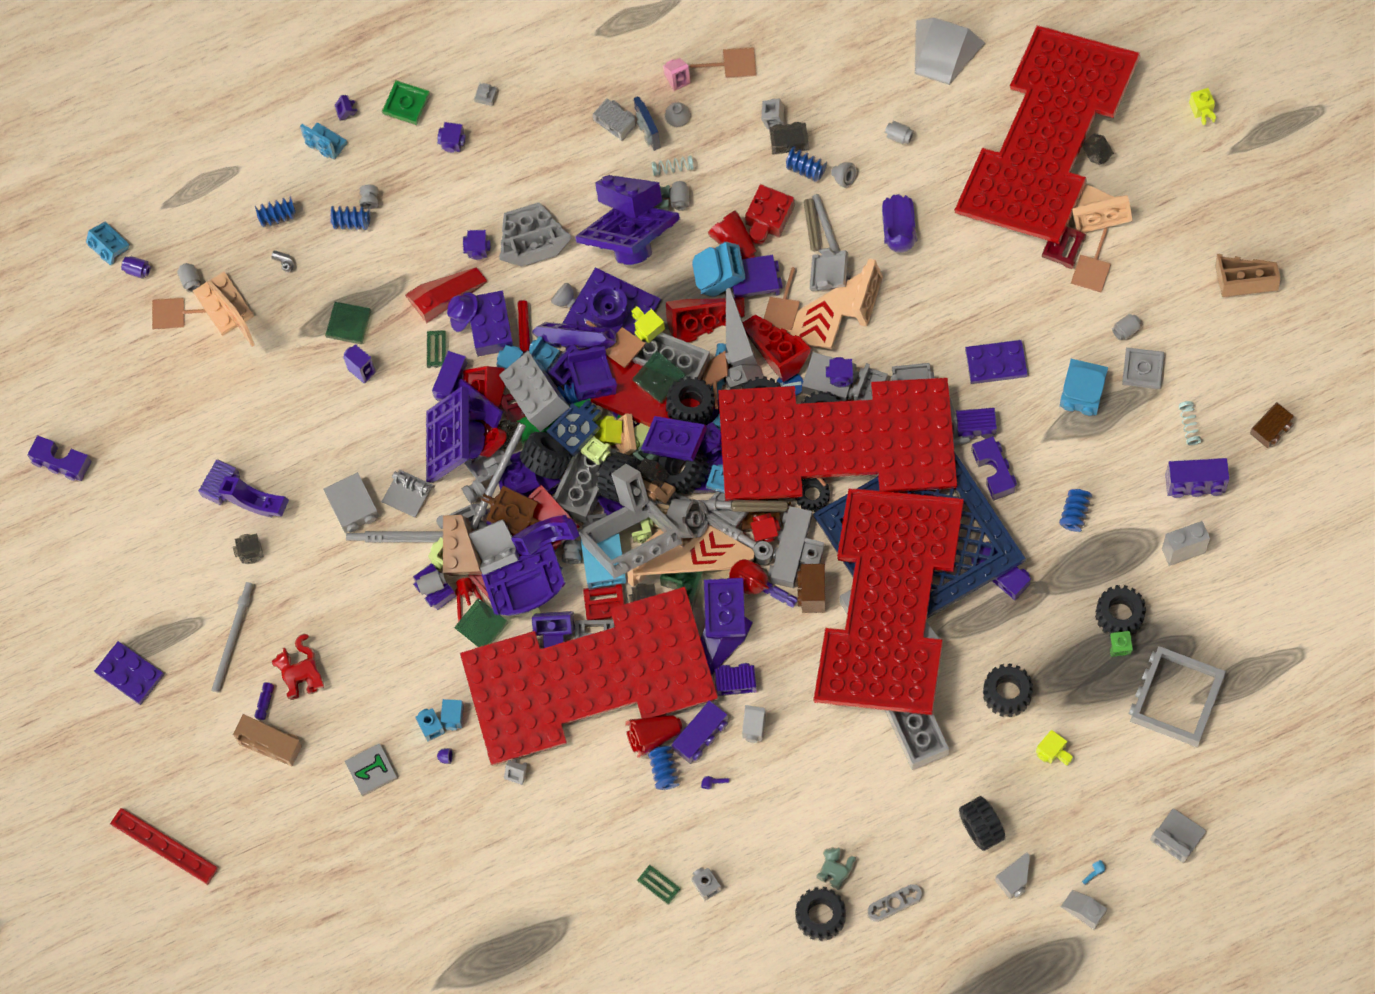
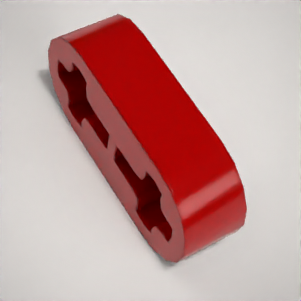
M493 428L485 436L484 446L480 455L491 457L504 444L506 432Z

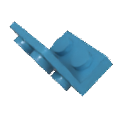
M318 122L312 129L303 123L300 125L305 144L311 149L316 148L326 158L331 157L335 160L347 144L346 139Z

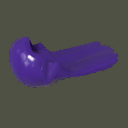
M900 194L892 195L890 199L886 197L882 204L884 244H887L896 253L909 251L915 242L918 241L915 231L913 201L907 195L902 197Z

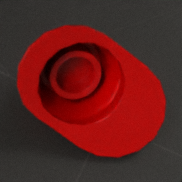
M742 559L731 567L729 579L743 578L745 594H759L764 589H769L767 574L761 566L750 560Z

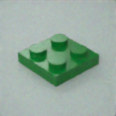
M395 80L382 109V114L417 125L430 92Z

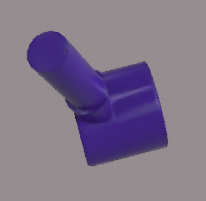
M705 776L702 780L701 788L712 789V783H729V778L716 779L711 776Z

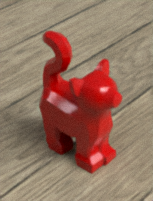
M308 634L299 635L295 641V647L299 652L306 654L307 659L291 665V657L284 647L283 652L277 654L276 658L272 660V665L281 671L282 679L289 689L286 695L290 700L299 698V683L307 682L306 690L308 694L316 693L317 688H324L322 676L317 670L315 653L312 648L303 645V641L309 638Z

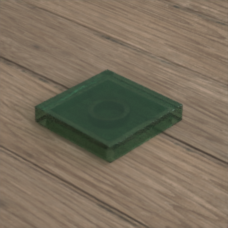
M335 301L325 333L326 338L362 345L371 308Z
M656 351L633 377L632 381L662 404L667 398L668 389L670 386L672 387V383L678 382L686 374Z
M478 598L454 628L474 645L481 647L491 644L509 622L501 615H495L493 609Z

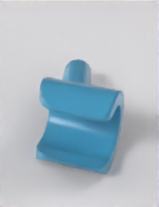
M1101 860L1092 864L1095 871L1091 872L1082 881L1084 885L1095 876L1105 872V866Z

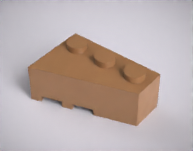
M1217 254L1215 268L1222 297L1278 291L1280 274L1277 262L1257 259L1250 261L1243 260L1237 256L1229 258L1223 257V254Z
M463 515L443 516V573L449 576L481 575L480 566L482 561L469 537V534L473 532L469 519Z
M242 714L233 733L240 746L291 767L302 747L297 736L290 733L288 735L282 733L278 728L270 727L245 714Z

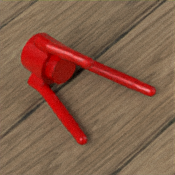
M465 577L457 580L455 592L457 595L458 622H462L461 596L466 598L467 605L470 606V596L473 592L484 612L491 619L492 616L480 596L476 584H472L471 578Z

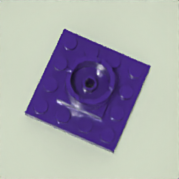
M613 208L577 234L575 238L577 243L585 244L586 246L613 250L616 261L620 264H638L647 260V257L649 258L652 255L650 242L678 222L680 216L677 212L651 208L635 218Z
M595 267L562 323L589 326L586 324V321H590L597 327L611 328L615 333L623 327L635 336L634 323L637 321L633 318L631 311L638 307L644 315L651 309L655 312L661 303V299Z
M461 386L426 411V482H436L469 459L478 457L483 449L485 441L483 434L485 430L481 422L470 421V395L468 387Z

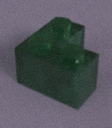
M703 571L661 574V586L674 590L685 587L693 612L703 582Z

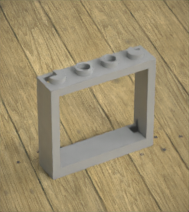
M650 500L643 509L641 507L633 512L624 507L579 530L584 547L614 579L682 544L678 528ZM648 517L664 532L613 560L597 545V543Z
M1158 646L1157 652L1152 651L1149 662L1152 663L1150 669L1146 668L1142 677L1145 683L1143 687H1138L1135 695L1138 698L1137 704L1132 703L1129 715H1132L1130 722L1198 747L1226 671ZM1160 658L1215 677L1194 734L1140 714Z

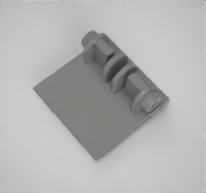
M399 469L398 472L395 471L392 478L394 480L381 502L412 517H416L433 485Z

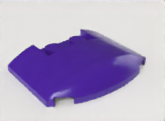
M552 543L542 546L531 555L520 556L518 561L487 574H481L495 615L510 616L534 610L551 600L566 584Z

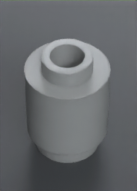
M893 121L892 124L888 123L885 130L887 138L901 144H909L914 132L909 126Z
M683 181L672 183L670 188L671 206L676 210H684L689 206V187Z
M182 264L177 274L183 288L187 292H193L194 289L201 286V280L193 264Z
M1128 314L1114 324L1112 332L1119 340L1127 339L1140 329L1141 321L1136 315Z
M765 541L758 542L754 546V560L760 565L770 563L773 558L772 546Z
M437 570L416 580L422 595H428L444 589L443 584H446L443 573H438Z

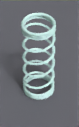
M688 156V167L684 157L681 158V169L676 158H674L673 169L670 161L667 159L666 171L662 161L660 160L659 173L657 171L656 162L654 161L652 162L653 175H660V162L662 164L665 174H667L668 162L670 164L672 172L674 173L675 160L681 172L682 159L685 162L687 170L689 171V168L693 170L694 166L692 156Z
M1185 401L1178 405L1179 409L1183 412L1195 409L1191 408L1194 406L1192 401ZM1190 415V416H1188V417H1183L1184 419L1182 420V423H1183V421H1184L1185 419H1187V418H1194V417H1196V415ZM1192 422V423H1190V424H1184V425H1186L1185 427L1191 426V425H1196L1197 422ZM1185 427L1183 429L1185 432H1188L1187 434L1199 431V429L1186 431ZM1193 436L1187 438L1186 444L1196 445L1201 442V437Z

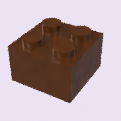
M801 564V570H797L798 588H801L798 589V607H802V613H825V564Z

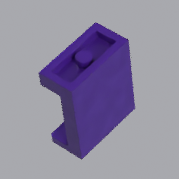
M773 254L742 259L745 280L732 287L734 298L775 292L776 296L780 295L779 289L783 288L781 277L777 278L776 272H779L778 260L774 261Z
M594 346L582 351L575 350L568 354L567 363L578 401L616 394L617 384L610 372L605 346Z

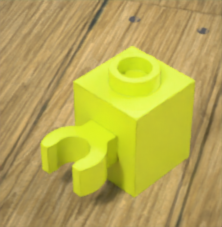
M1209 87L1192 92L1189 105L1195 119L1201 117L1203 125H1206V117L1211 118L1212 122H1215L1216 115L1213 112L1215 102Z
M638 307L631 311L633 318L637 321L634 323L635 334L640 340L644 339L649 343L665 330L664 321L652 309L645 315Z
M604 416L602 420L596 421L600 430L593 437L603 444L608 443L610 446L621 444L622 421L615 420V417Z
M1052 729L1036 747L1037 757L1045 763L1049 762L1052 764L1058 758L1063 764L1068 766L1073 758L1072 755L1063 750L1066 747L1067 741Z

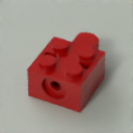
M762 184L759 185L745 214V223L751 226L749 236L754 244H763L768 234L780 238L795 207L794 197Z

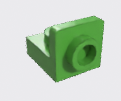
M1130 632L1111 633V657L1130 655L1133 650Z

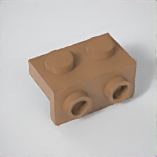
M648 476L646 480H643L647 497L653 501L657 500L666 504L675 491L674 486L652 476Z

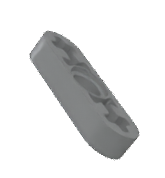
M911 884L872 903L868 907V917L874 922H880L918 903L922 895L921 889L917 885ZM909 890H912L913 892H918L916 894L915 899H913L912 896L906 898L907 903L904 904V900L900 894L903 893V896L906 897L909 895ZM890 899H899L900 906L898 908L890 907ZM885 902L886 908L889 911L888 913H886V909H884L880 912L879 917L876 914H871L873 913V908L875 907L878 910L884 908V905L882 903Z

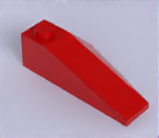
M475 267L420 284L405 294V296L427 324L448 309V304L453 297L468 292L472 293L487 283V280L479 269Z
M726 298L667 301L666 319L670 335L685 342H692L705 333L709 334L722 325L726 326ZM734 298L740 317H745L744 298Z
M753 315L742 322L748 338L783 382L800 372L811 352V348L801 337L793 336L787 333V330L779 329L773 326L771 322L757 315Z
M483 366L463 370V379L499 408L505 383L499 375L505 368ZM475 419V421L483 424L484 436L493 429L484 420Z

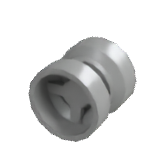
M374 185L361 186L360 195L362 198L360 199V207L363 206L364 209H368V207L369 209L377 208L378 199L376 196L378 195V187Z
M474 480L471 485L461 488L470 504L476 502L477 498L483 497V494L486 492L481 482L478 483L477 480Z
M566 540L563 543L565 551L562 554V562L566 564L581 563V555L579 553L582 550L581 542Z

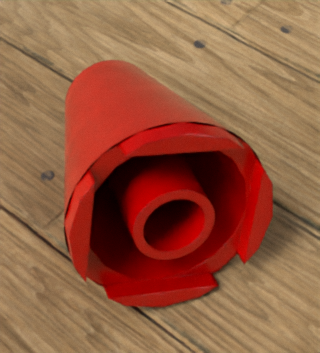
M736 210L723 218L724 220L720 223L717 222L708 231L709 237L719 245L724 242L739 245L742 259L756 257L755 253L757 250Z
M674 715L630 719L625 723V726L629 725L630 730L626 732L629 744L633 752L639 753L637 755L638 758L645 756L655 748L679 735L680 729H682L681 720Z

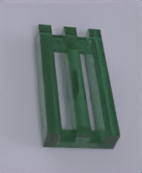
M446 330L427 331V368H439V366L443 365L446 357ZM431 335H435L434 362H431ZM439 335H442V361H439Z
M651 865L637 879V882L667 905L671 903L672 899L681 890V888ZM649 871L674 889V891H669L648 874ZM643 879H648L659 889L665 892L669 897L666 898L663 894H661L659 891H657L654 887H652Z

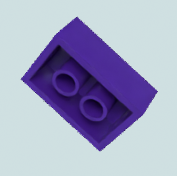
M503 290L475 295L478 301V309L470 323L477 357L499 353L500 350H504L506 345L512 347L513 340Z
M1227 458L1169 461L1165 473L1167 496L1181 498L1184 495H1192L1193 497H1200L1203 494H1211L1212 496L1222 495L1226 492L1229 483Z

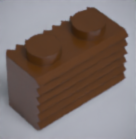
M1276 402L1251 428L1250 435L1266 448H1269L1271 444L1275 446L1281 439L1280 435L1282 432L1285 431L1287 433L1294 425L1292 423L1294 415Z

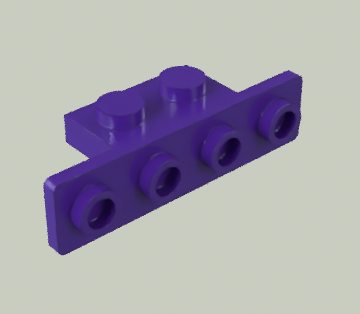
M459 379L456 390L461 386L469 388L470 421H475V419L484 420L492 428H497L503 412L464 379Z

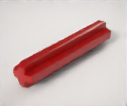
M519 300V345L523 353L530 351L527 300Z

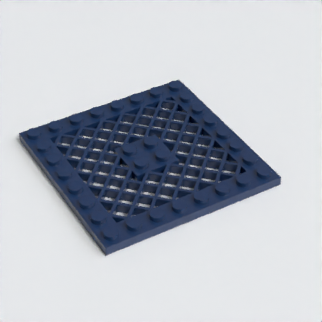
M955 452L957 488L951 489L949 495L941 494V489H937L936 492L927 490L905 491L908 494L915 493L927 496L964 499V505L970 511H963L962 513L963 517L971 518L969 525L961 524L960 529L967 530L966 538L959 537L958 542L964 543L963 550L957 549L956 555H961L959 563L955 562L954 567L958 568L956 575L946 574L947 571L942 573L934 571L933 576L940 577L941 580L939 585L932 584L931 589H934V591L930 594L927 619L1026 561V558ZM878 476L857 489L879 491ZM954 490L957 491L960 497L953 496ZM848 494L813 513L815 520L837 554L842 531L841 521L844 519ZM974 520L977 521L981 528L973 526ZM971 532L981 533L979 541L970 539ZM985 535L990 541V543L983 542ZM968 544L978 546L976 553L967 551ZM981 547L991 548L990 555L980 554ZM965 556L974 558L973 566L963 564ZM978 559L985 560L977 565ZM842 561L853 578L856 562ZM961 569L968 570L960 575ZM945 579L951 580L948 583L944 584Z

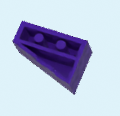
M606 175L595 182L598 202L635 218L663 202L659 182Z

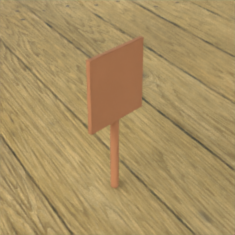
M754 47L723 49L724 62L690 64V68L724 66L725 78L756 76Z
M1107 228L1103 230L1095 257L1090 258L1080 255L1071 284L1102 292L1111 265L1110 263L1098 260Z
M794 267L791 268L783 299L769 297L763 318L780 329H793L800 301L787 299L795 271Z
M184 298L152 300V329L184 327V314L206 313L205 309L184 310Z
M586 321V324L589 326L597 327L590 321ZM622 327L616 333V343L606 349V355L625 368L645 346V343Z
M726 351L709 361L702 376V379L706 381V385H713L715 409H718L717 382L728 376Z

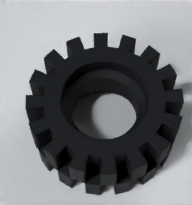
M817 478L801 479L802 497H795L798 506L801 505V509L814 510V512H817V509H822L823 506L826 507L830 499L829 485L823 486ZM808 488L818 489L820 492L819 497L815 500L808 499L805 496Z

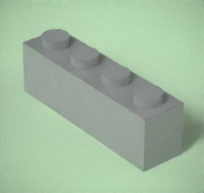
M789 506L788 512H784L782 523H785L784 529L779 531V548L775 547L773 558L775 563L770 565L768 573L772 584L794 588L804 541L807 538L812 520V511Z

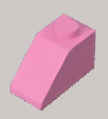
M682 59L670 60L663 65L664 74L673 91L690 84L689 67Z

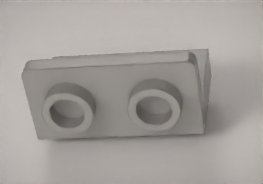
M866 363L865 367L859 371L858 379L860 381L858 385H854L851 395L854 396V401L872 400L871 382L886 381L888 374L872 369L870 364Z

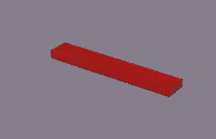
M123 808L119 809L110 822V825L206 885L209 884L219 869Z

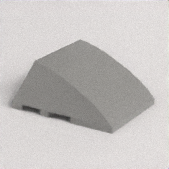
M934 17L917 20L915 74L950 85L969 60H972L976 52L985 45V42L970 29Z
M540 202L508 211L503 216V235L499 259L522 267L555 257L570 241L571 235L562 229V226L552 218V215Z

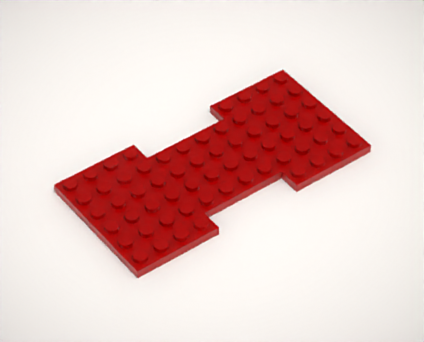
M1036 25L1010 84V90L1025 93L1000 152L986 148L981 149L954 209L955 214L1059 244L1072 216V209L1076 207L1087 181L1086 177L1071 173L1096 113L1111 118L1115 117L1140 59V53Z
M948 378L871 382L872 400L796 404L795 386L718 390L725 501L802 497L801 479L878 474L879 492L957 488Z
M848 489L837 559L838 561L856 562L845 630L825 628L813 698L814 703L932 715L943 639L924 638L934 570L954 572L964 499Z
M685 587L610 608L615 625L614 628L540 649L536 632L532 631L461 652V660L491 766L567 744L562 727L563 724L634 703L638 704L641 718L663 716L707 703L708 701L717 700L718 697Z

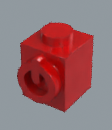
M771 513L753 517V522H750L754 541H774V537L778 536L777 532L780 531L778 520H774L771 517Z

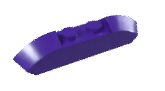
M544 322L532 331L537 338L539 336L542 337L543 342L558 348L560 344L561 346L573 344L577 345L578 348L590 349L594 346H605V349L616 343V333L611 328Z

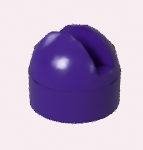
M443 748L439 750L437 759L443 764H451L453 759L452 749Z

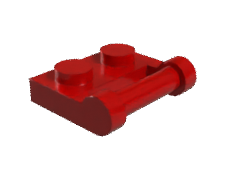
M622 584L597 589L583 588L587 620L613 619L610 608L624 605ZM617 594V597L590 601V597Z

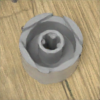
M672 500L665 516L678 528L681 538L701 537L707 529L708 520H705V514H708L707 508L701 500Z

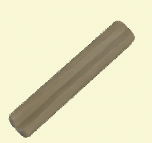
M805 199L804 209L811 251H819L821 245L814 200Z
M734 500L731 502V510L733 512L787 511V502Z

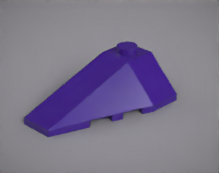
M745 617V636L706 638L705 626L700 640L711 676L714 674L715 669L719 668L733 654L732 652L745 641L753 624L748 618Z

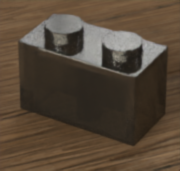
M793 122L788 125L776 124L769 127L772 155L789 153L793 146L796 147L795 152H798L800 149L802 151L809 150L806 122Z

